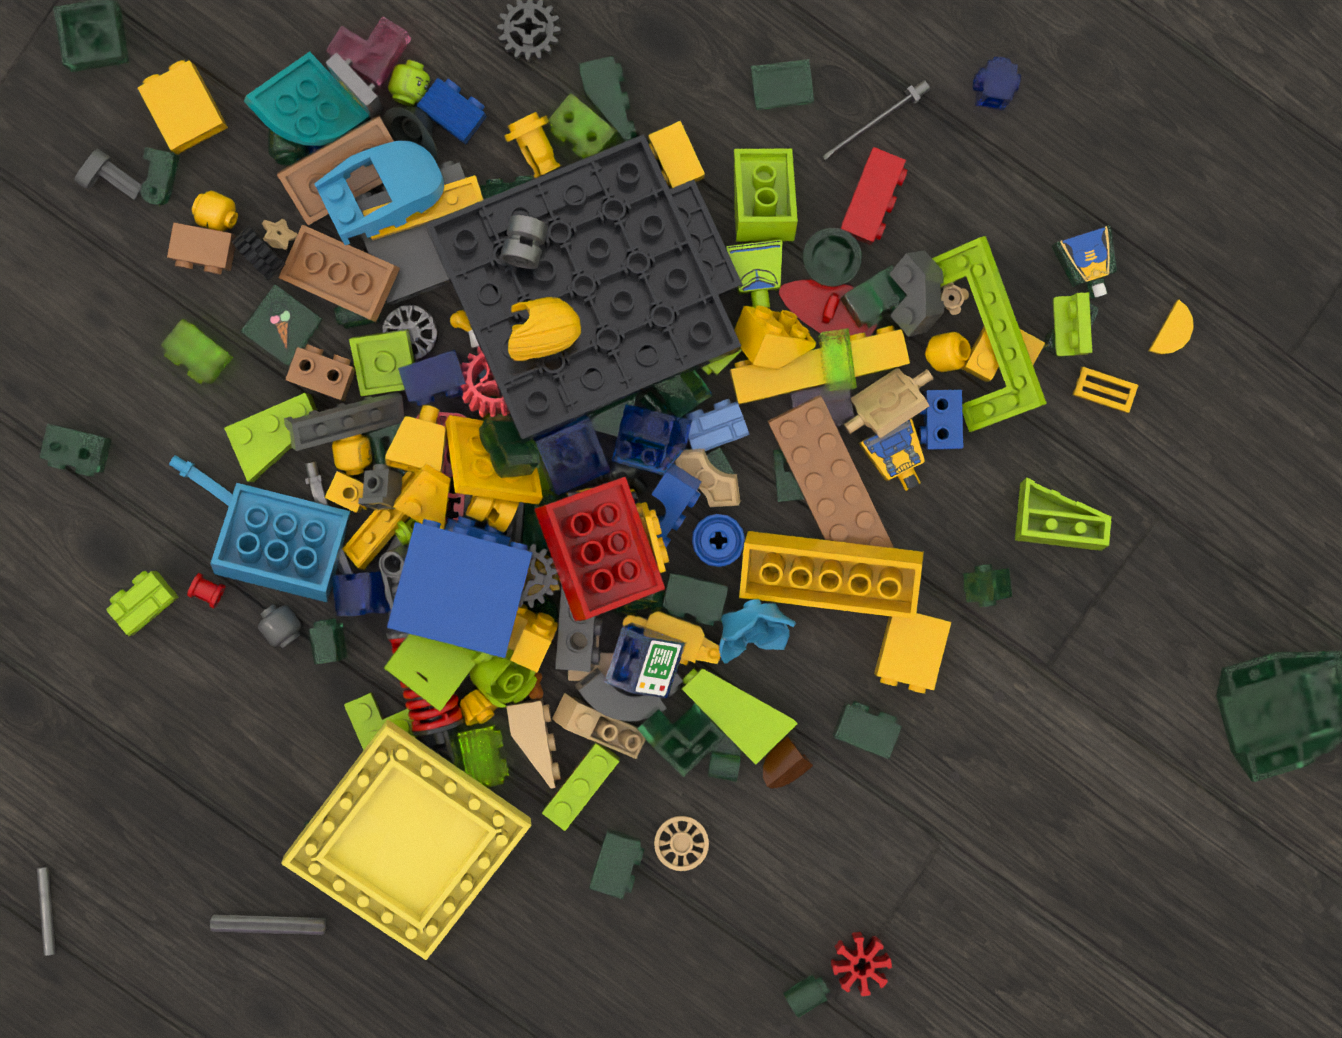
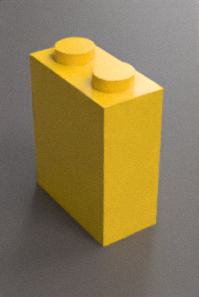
M182 60L172 64L169 67L170 71L160 76L159 74L149 76L143 81L144 84L138 87L167 145L176 155L228 128L196 66L190 60L187 62Z
M916 613V619L889 616L874 673L876 676L881 677L880 682L892 686H897L898 681L909 684V690L924 694L926 689L934 690L951 622Z

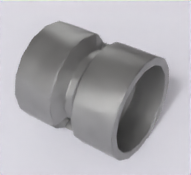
M511 216L507 229V235L510 239L504 240L500 258L508 264L527 269L538 268L542 253L539 245L544 244L548 225L529 216Z

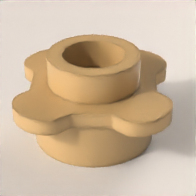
M954 283L942 287L941 301H944V308L948 309L951 315H957L961 312L960 306L964 300L968 299L969 293L966 289H961L955 286ZM950 295L954 296L953 301L949 300Z

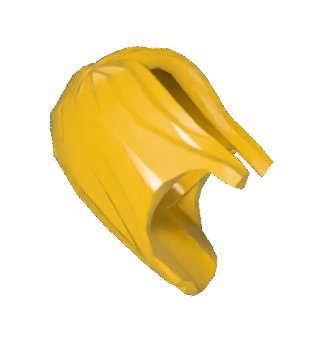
M544 297L527 302H519L511 306V312L526 309L530 315L524 324L512 326V334L508 341V353L514 361H525L556 354L571 347L581 335L579 315L569 304L560 298Z

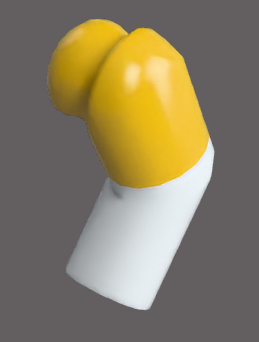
M459 310L452 314L450 317L452 327L467 331L471 347L477 348L479 344L464 310Z

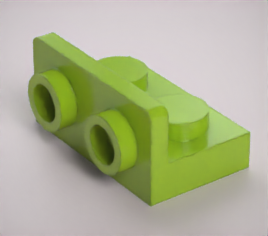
M1089 292L1053 298L1056 355L1075 356L1092 353Z

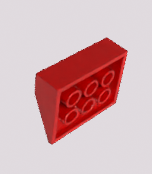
M626 477L535 508L574 621L587 620L665 589Z

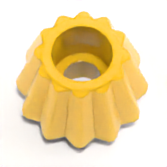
M479 689L470 692L460 702L467 726L487 722L494 716V710L498 708Z

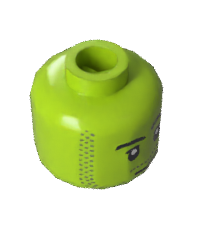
M407 60L406 64H398L394 67L388 85V90L393 95L392 99L407 106H415V103L421 101L430 83V77L423 71L424 66L422 64Z

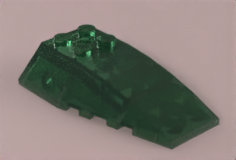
M1342 651L1273 652L1222 668L1216 694L1231 753L1252 782L1306 767L1313 763L1314 759L1324 753H1329L1336 748V745L1342 742Z

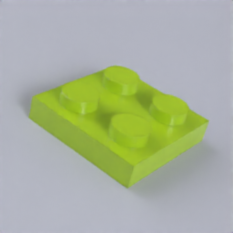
M408 329L357 336L349 339L360 396L419 387Z

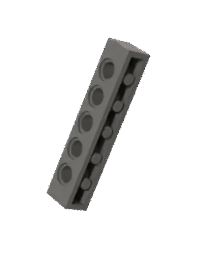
M571 491L568 493V496L577 494L580 491ZM562 586L555 669L591 672L594 666L599 665L601 648L596 647L597 636L602 634L603 618H598L597 615L587 620L574 621ZM574 633L584 634L587 638V645L584 647L577 646L573 641Z

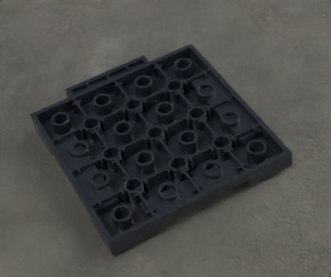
M644 134L426 223L430 239L447 277L453 285L522 444L577 421V418L658 383L684 372L687 374L739 352L741 348L739 339L719 298L724 294L741 288L743 284L695 180L693 179L669 189ZM513 215L533 217L548 225L544 244L539 245L542 253L538 268L527 269L508 264L500 258L504 240L510 239L507 235L510 217ZM544 297H555L565 301L579 315L581 335L571 347L556 354L525 361H514L510 357L508 341L512 334V326L524 324L530 316L526 309L511 312L512 305Z

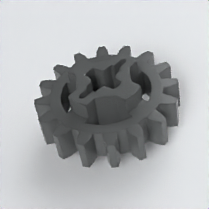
M516 0V7L507 4L508 15L500 13V19L504 24L497 25L498 31L505 33L499 37L500 43L508 42L505 51L509 53L515 50V59L518 60L521 55H525L527 62L531 61L532 55H536L539 61L542 60L541 53L543 51L549 55L552 54L550 44H559L558 39L554 35L561 34V28L554 26L560 21L558 15L551 16L554 11L553 7L550 5L547 8H543L544 0H539L537 4H534L533 0H527V3H523L522 0ZM524 12V15L517 21L513 20L518 14ZM535 12L541 14L548 23L539 21L536 18ZM527 24H533L534 30L531 31V35H526L524 29H527ZM510 35L519 37L523 41V47L515 43ZM546 38L540 45L535 47V43L538 40Z
M532 544L530 550H527L533 553L530 568L531 574L535 575V579H530L525 585L519 607L522 606L524 601H528V605L532 608L534 607L535 599H538L542 604L545 603L543 595L546 593L552 596L554 592L549 587L550 585H558L559 582L552 578V575L557 573L556 568H551L553 559H546L544 557L547 549H543L538 553L536 552V544ZM536 559H539L544 564L547 574L541 573L535 565ZM535 584L544 585L539 592L528 595L530 587Z

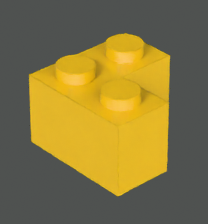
M984 326L971 349L970 358L961 369L984 382H989L995 375L999 365ZM1020 329L1032 365H1034L1045 342Z
M525 604L518 607L508 645L509 649L514 651L510 661L538 672L559 623L554 622V619L548 614L541 612L537 614L528 610Z

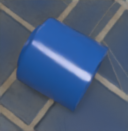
M713 514L704 517L697 523L692 533L691 542L694 552L701 561L710 566L722 567L730 565L739 558L744 550L745 537L743 529L736 520L728 515ZM715 532H721L722 537H727V543H723L721 549H716V545L713 543L710 544V538L715 537Z

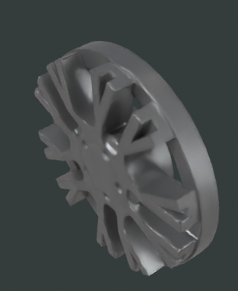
M416 305L400 306L394 309L384 321L383 333L388 332V328L409 330L411 345H416L419 354L414 355V359L428 354L436 343L438 334L436 322L432 315L422 307ZM403 310H406L408 321H404ZM413 310L422 313L416 322L412 320ZM395 315L400 319L401 324L399 326L391 323ZM428 319L430 323L421 328L419 323ZM432 329V338H424L422 331ZM420 339L428 345L426 349L418 343Z

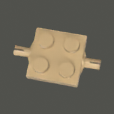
M897 367L850 398L858 415L844 423L845 428L849 434H852L855 430L866 425L872 428L879 438H882L929 407L926 398L921 394L919 388L934 380L933 376L926 369L912 379L904 375Z

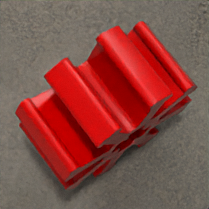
M854 932L852 937L855 941L856 950L851 951L844 945L842 940H839L835 945L837 954H842L848 960L835 961L832 959L831 967L834 975H838L840 972H847L843 978L839 979L842 989L850 992V987L858 978L860 983L858 990L861 996H869L871 992L868 988L867 978L871 977L878 982L880 988H883L888 980L884 973L880 974L875 968L888 967L891 969L892 963L888 953L875 956L880 949L884 948L882 942L876 936L872 937V942L864 950V937L862 933ZM860 958H864L866 963L863 966L864 969L860 970L857 964Z

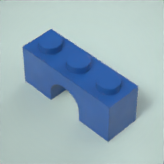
M673 463L651 494L659 499L666 509V514L657 516L662 534L657 535V538L662 537L665 547L671 541L667 537L670 530L674 529L677 531L686 518L685 515L681 514L685 507L692 508L701 495L697 491L701 481Z

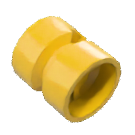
M473 495L466 515L479 522L486 519L488 520V526L504 533L516 513L519 502Z

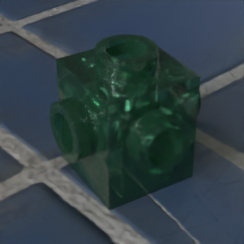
M992 564L974 566L975 572L963 573L967 602H979V607L997 605L996 600L1012 597L1009 568L992 569Z

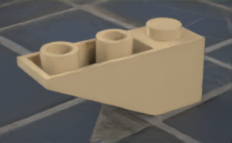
M564 693L552 717V720L564 729L635 759L649 734L647 731L626 721L605 716L594 709L589 703Z
M543 698L541 700L508 704L507 713L511 736L549 787L555 788L556 780L561 779L558 762L553 763L551 751H556L554 733L548 734L547 722H551L549 704L544 705Z

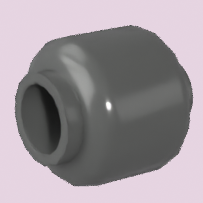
M273 604L260 614L263 619L259 622L258 629L271 646L277 647L280 645L283 649L301 635L299 630L302 624L289 606L282 605L277 608Z

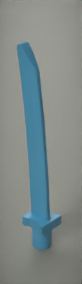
M174 455L169 465L180 471L179 475L185 478L189 477L229 506L233 494L195 468L193 462H186Z

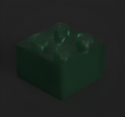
M92 0L53 7L64 67L71 72L130 63L121 7L115 0Z

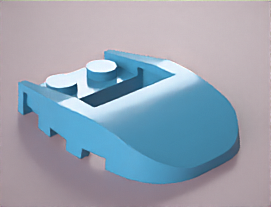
M394 141L350 156L314 183L344 245L350 244L348 240L350 237L365 233L368 238L380 234L378 230L392 225H395L397 228L406 224V218L415 212L423 213L432 207L443 193L444 179L433 156L424 147L410 141ZM373 164L392 202L364 217L346 179L351 177L350 173L361 166L367 167Z

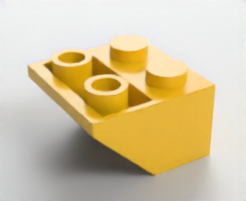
M760 305L756 306V308L744 306L734 329L741 344V349L753 365L780 369L814 349L816 342L809 334V330L799 322L797 315L787 310L775 312Z

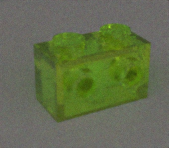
M571 93L548 120L549 125L552 127L550 132L561 142L567 139L575 146L572 150L582 159L604 151L617 136L614 128ZM567 119H574L571 123L565 122ZM590 137L596 138L594 142L587 141Z

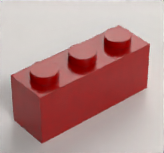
M875 147L872 148L839 233L871 245L874 239H881L886 226L885 223H882L885 212L891 213L897 199L896 196L892 195L896 184L902 186L908 171L903 168L906 162L905 159Z

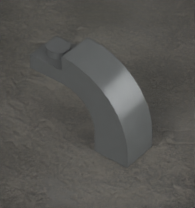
M598 667L575 684L578 691L594 709L616 720H644L667 709L660 700L664 696L620 690L607 680ZM673 670L665 694L666 698L673 695L679 689L678 685L683 682L675 670Z

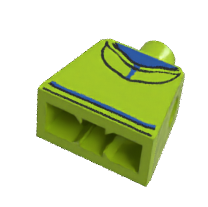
M782 240L726 246L743 284L741 288L737 289L738 294L751 293L752 307L754 308L758 305L770 308L768 291L779 290L781 285Z

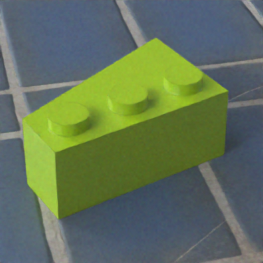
M303 393L224 428L247 482H255L269 467L275 464L292 448L290 432L285 427L284 418L292 417L294 419L309 415L310 411H318L311 394Z
M1027 477L1020 483L1015 533L1016 541L1102 551L1109 546L1111 516L1079 501L1075 502L1062 496L1053 489L1049 490Z

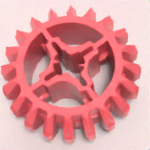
M478 346V355L475 356L469 353L468 361L470 363L462 362L461 368L463 372L458 374L459 382H461L458 385L459 392L463 394L462 399L464 403H470L469 407L472 412L479 409V415L482 418L489 412L491 419L494 421L497 418V414H502V417L507 420L508 411L481 348ZM486 369V375L480 379V383L475 385L478 375ZM490 396H498V397H500V398H489V397H490Z

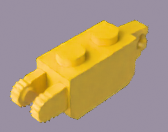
M658 610L650 613L648 619L627 614L624 617L625 619H623L622 624L625 630L640 636V643L645 644L643 649L646 651L649 650L651 641L654 640L681 645L676 662L687 665L688 661L695 663L696 660L717 664L721 657L719 645L705 638L701 626Z

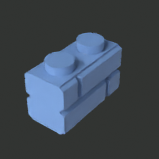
M726 399L713 404L715 410L704 414L703 410L699 409L686 414L687 420L683 421L682 424L691 448L708 451L750 435L738 402L731 404L730 399Z

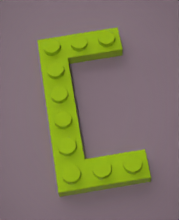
M986 236L977 238L932 258L943 271V283L940 284V288L967 277L1006 387L962 404V414L969 432L1047 404Z

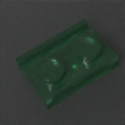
M809 59L751 66L756 110L814 103Z

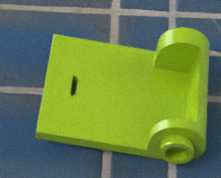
M408 634L384 666V669L435 709L441 711L475 663H480L483 660L488 662L493 655Z

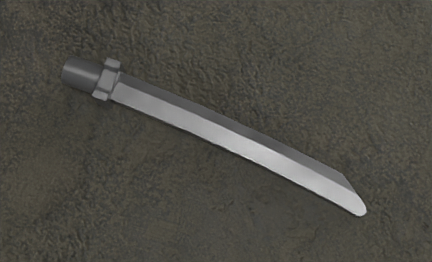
M923 80L915 87L909 86L905 91L907 96L823 155L824 160H827L910 100L913 105L921 99V96L930 90L928 83Z
M316 461L306 463L305 467L308 478L305 479V482L310 484L315 503L329 506L327 499L324 498L325 492L321 482L324 480V477L319 475ZM341 550L338 569L346 578L354 581L355 576L346 554Z

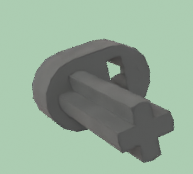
M99 148L94 150L76 174L74 181L86 190H89L101 176L135 201L145 187L111 163V157Z

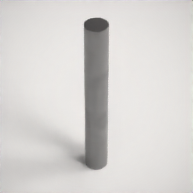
M44 866L37 868L43 953L47 956L56 954L49 867Z

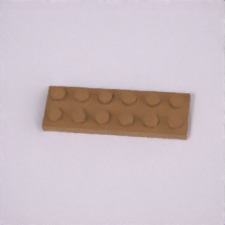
M818 395L768 420L767 422L824 540L894 548L822 396Z

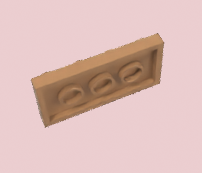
M378 115L330 144L323 146L277 173V176L307 225H310L329 214L314 183L350 156L382 144L394 142ZM373 164L367 167L361 166L350 173L351 177L346 179L354 198L383 183Z
M302 225L279 278L376 322L400 268Z

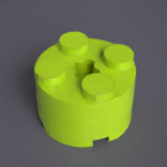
M509 648L506 659L493 656L488 662L483 660L480 663H475L469 672L472 683L493 705L501 708L507 707L505 704L511 701L515 704L522 701L532 691L537 681V678L534 676L535 671L510 661L514 651Z

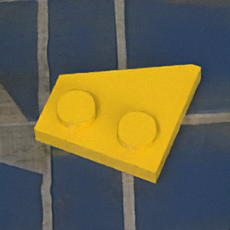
M425 463L396 498L393 507L421 524L423 519L441 523L440 529H445L451 478Z

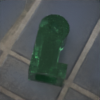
M145 147L143 159L149 161L150 166L147 180L141 186V195L146 202L155 206H163L169 202L180 156L175 153Z

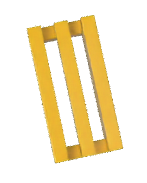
M1081 367L1080 376L1077 379V385L1072 395L1129 413L1138 385ZM1086 376L1130 389L1129 394L1086 381ZM1084 386L1126 400V403L1124 405L1084 392L1082 388Z

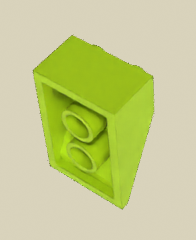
M734 149L736 242L795 240L798 219L792 149Z

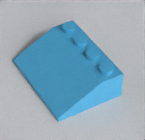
M236 483L211 560L213 573L328 602L337 572L350 511Z

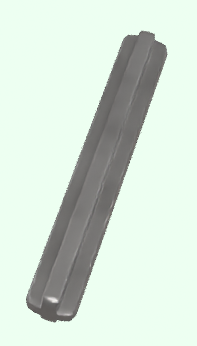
M213 915L210 919V930L212 932L323 935L326 932V919Z

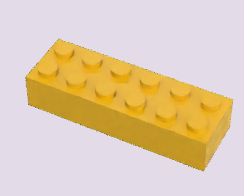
M748 531L744 542L739 598L916 619L924 552Z

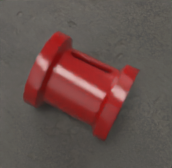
M198 573L189 587L187 596L190 598L195 596L209 603V607L214 609L220 602L226 586L223 584L217 585L204 579V575Z

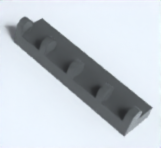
M394 391L375 398L367 396L364 397L363 401L345 405L341 403L337 404L336 408L318 412L314 410L310 411L309 415L294 419L292 417L284 418L285 427L290 432L291 446L295 451L400 424L405 418L402 395Z

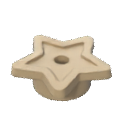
M281 219L276 223L267 220L262 222L263 227L267 231L263 240L274 248L287 250L289 241L295 240L298 235L288 229L285 219Z

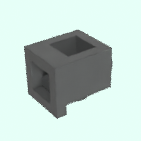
M375 464L373 470L365 471L363 497L359 498L358 504L374 510L396 509L393 505L396 498L401 494L403 474L391 470V467L385 464Z

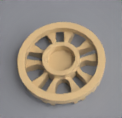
M672 817L666 820L656 833L654 841L655 852L659 860L668 868L676 871L691 870L702 863L707 855L709 848L707 832L701 823L691 817ZM678 821L688 822L687 828L684 831L678 828ZM671 823L677 831L674 834L668 827V825H670ZM693 824H694L697 828H696V830L690 835V834L687 833V832L689 831V829H690V828L693 826ZM665 831L670 834L671 839L668 841L660 840L661 833ZM702 833L704 842L697 843L693 841V837ZM670 844L671 848L660 851L659 846ZM693 845L703 848V852L700 853L693 850ZM669 852L676 854L672 863L664 858ZM693 853L698 859L689 864L686 855ZM678 855L684 856L683 866H678Z

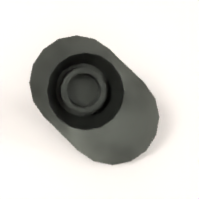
M412 106L407 108L393 107L387 110L383 117V123L393 140L416 143L430 152L437 162V148L432 138L433 124L427 113L422 109Z

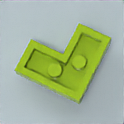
M372 692L344 704L363 750L387 719L411 735L410 729L413 720L408 717L410 710L405 709L383 719Z

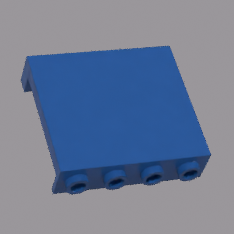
M423 519L422 524L415 522L387 628L506 659L508 645L533 553L527 551L528 546L511 541L510 546L498 544L499 538L482 534L481 539L469 536L470 531L453 526L452 531L440 529L441 523Z

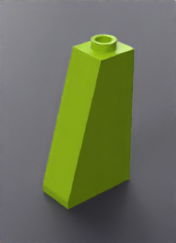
M693 668L682 679L685 685L681 689L755 765L798 724L794 719L703 668L698 672Z

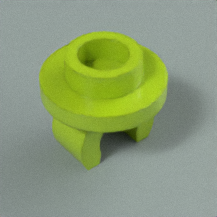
M412 518L406 524L402 520L397 522L398 529L395 530V534L402 546L406 544L409 546L414 524L417 522Z

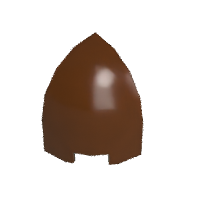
M787 736L767 755L763 765V779L769 788L783 787L802 776L814 765L805 754L802 755L795 743Z

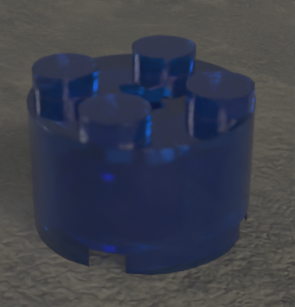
M381 571L332 576L334 607L337 616L388 613L391 610L385 595V585Z

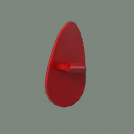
M799 280L783 284L779 289L780 298L792 313L823 336L831 340L837 339L838 343L849 342L848 336L864 332L866 337H870L877 327L879 318L877 304L868 293L859 288L828 281Z

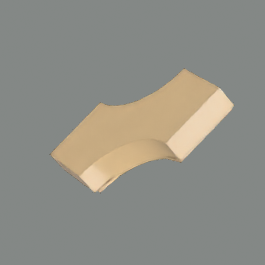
M705 449L681 450L675 458V465L701 481L698 489L704 493L710 507L739 506L740 494L737 474H727L715 468L708 460Z

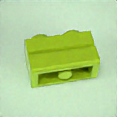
M145 570L132 580L134 586L127 592L122 589L109 600L112 605L106 609L107 612L128 636L135 635L179 598L157 571L147 573Z

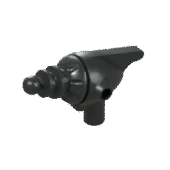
M621 456L609 460L605 469L599 467V471L594 470L593 474H588L585 477L586 482L589 484L594 483V481L597 484H600L601 481L605 484L607 481L610 482L626 477L629 487L633 485L639 493H644L648 489V485L640 476L644 467L619 461Z

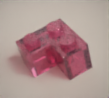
M382 16L367 41L341 26L326 51L330 57L337 52L344 61L350 58L353 62L350 67L355 73L381 88L409 44L411 37L406 30Z

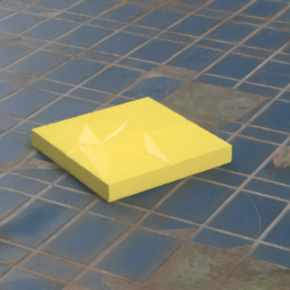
M387 719L285 853L282 865L427 960L531 827V818Z

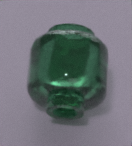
M271 129L268 131V154L275 159L277 164L290 166L305 157L306 145L289 141Z

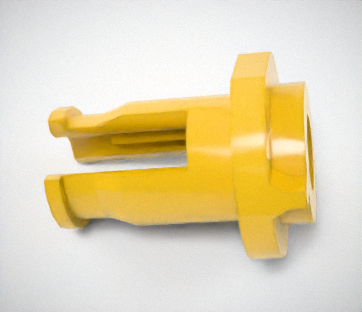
M537 112L508 125L510 133L504 135L507 142L516 139L527 163L534 170L535 178L561 166L560 163L556 162L553 149L542 128V125L548 123L549 120L546 115L539 118Z

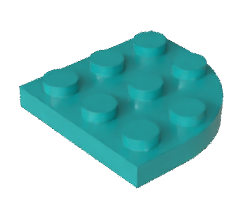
M310 51L246 95L244 99L248 107L273 132L289 141L303 145L321 146L330 144L364 124L369 118L368 113Z

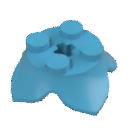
M759 599L746 602L743 605V609L724 614L720 618L723 624L719 645L722 661L725 664L738 657L746 650L748 643H754L759 648L766 650H784L789 639L787 625L794 627L796 622L786 617L779 610L776 603L761 604Z

